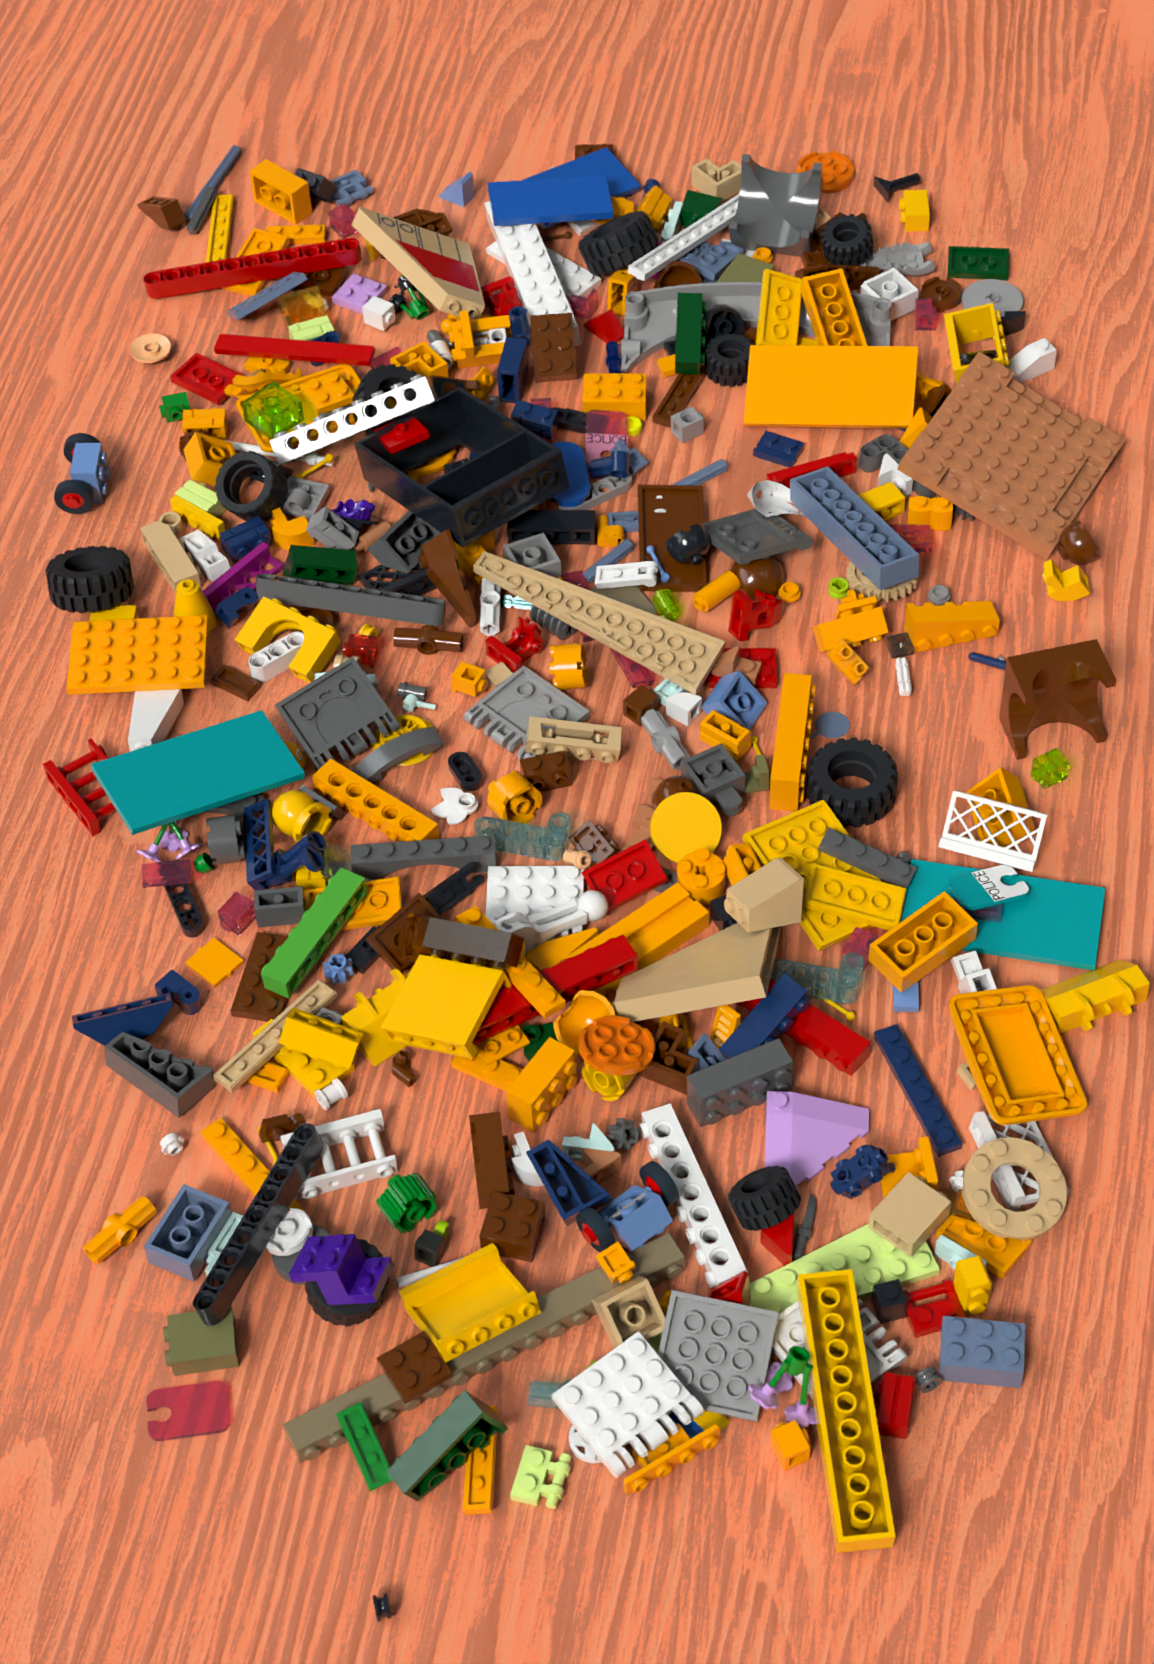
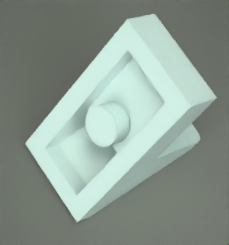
M592 1123L590 1139H583L579 1136H564L562 1152L571 1160L583 1161V1148L614 1152V1146L594 1123Z

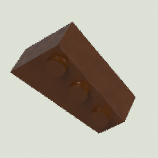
M500 1112L469 1115L479 1209L488 1208L493 1191L515 1195L513 1179L508 1180L507 1173H512L510 1157L505 1158V1151H509L508 1135L503 1136Z

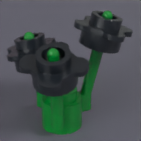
M401 275L397 279L399 283L394 286L395 288L399 287L401 292L394 294L389 302L394 304L396 312L404 310L411 319L415 317L416 320H421L430 313V307L426 303L424 295L404 275ZM405 290H408L413 299L409 304L410 309L406 307L408 300L404 297ZM414 292H418L420 299L417 298Z

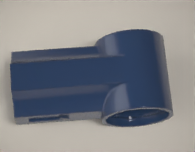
M515 306L512 310H509L512 338L527 339V347H529L531 327L528 322L527 310L522 308V306Z
M613 451L611 456L593 459L588 463L590 477L594 479L608 476L616 478L627 477L629 474L630 454L625 451Z

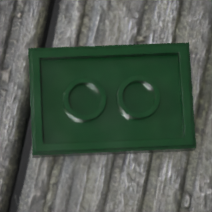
M949 246L947 278L1008 281V248Z

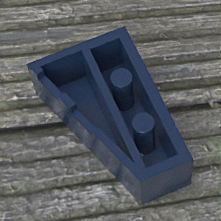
M549 1139L526 1152L566 1226L574 1223L576 1215L583 1209L590 1207L597 1210L612 1201L610 1194L605 1189L599 1186Z

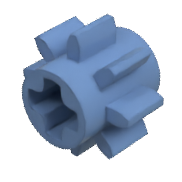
M343 953L331 954L328 962H323L325 979L331 978L333 984L346 983L348 977L354 975L352 959H346Z

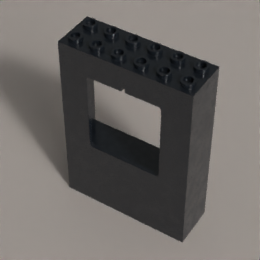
M461 387L438 398L439 401L417 409L354 443L364 480L442 533L449 529L453 541L462 548L569 488L564 459L560 449ZM414 418L428 430L430 438L394 454H391L380 440L381 436L394 430L395 425L405 424ZM459 444L478 455L423 486L405 474L429 461L428 458L433 459Z

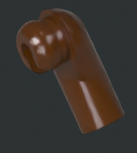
M401 1050L393 1057L392 1074L405 1085L411 1087L417 1078L408 1071L409 1054Z

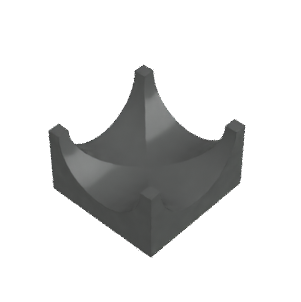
M742 154L738 206L734 221H730L729 224L731 243L744 250L756 251L758 248L765 247L771 253L802 257L803 251L812 252L824 185L822 163H814L813 167L805 172L782 173L764 168L753 161L751 155Z

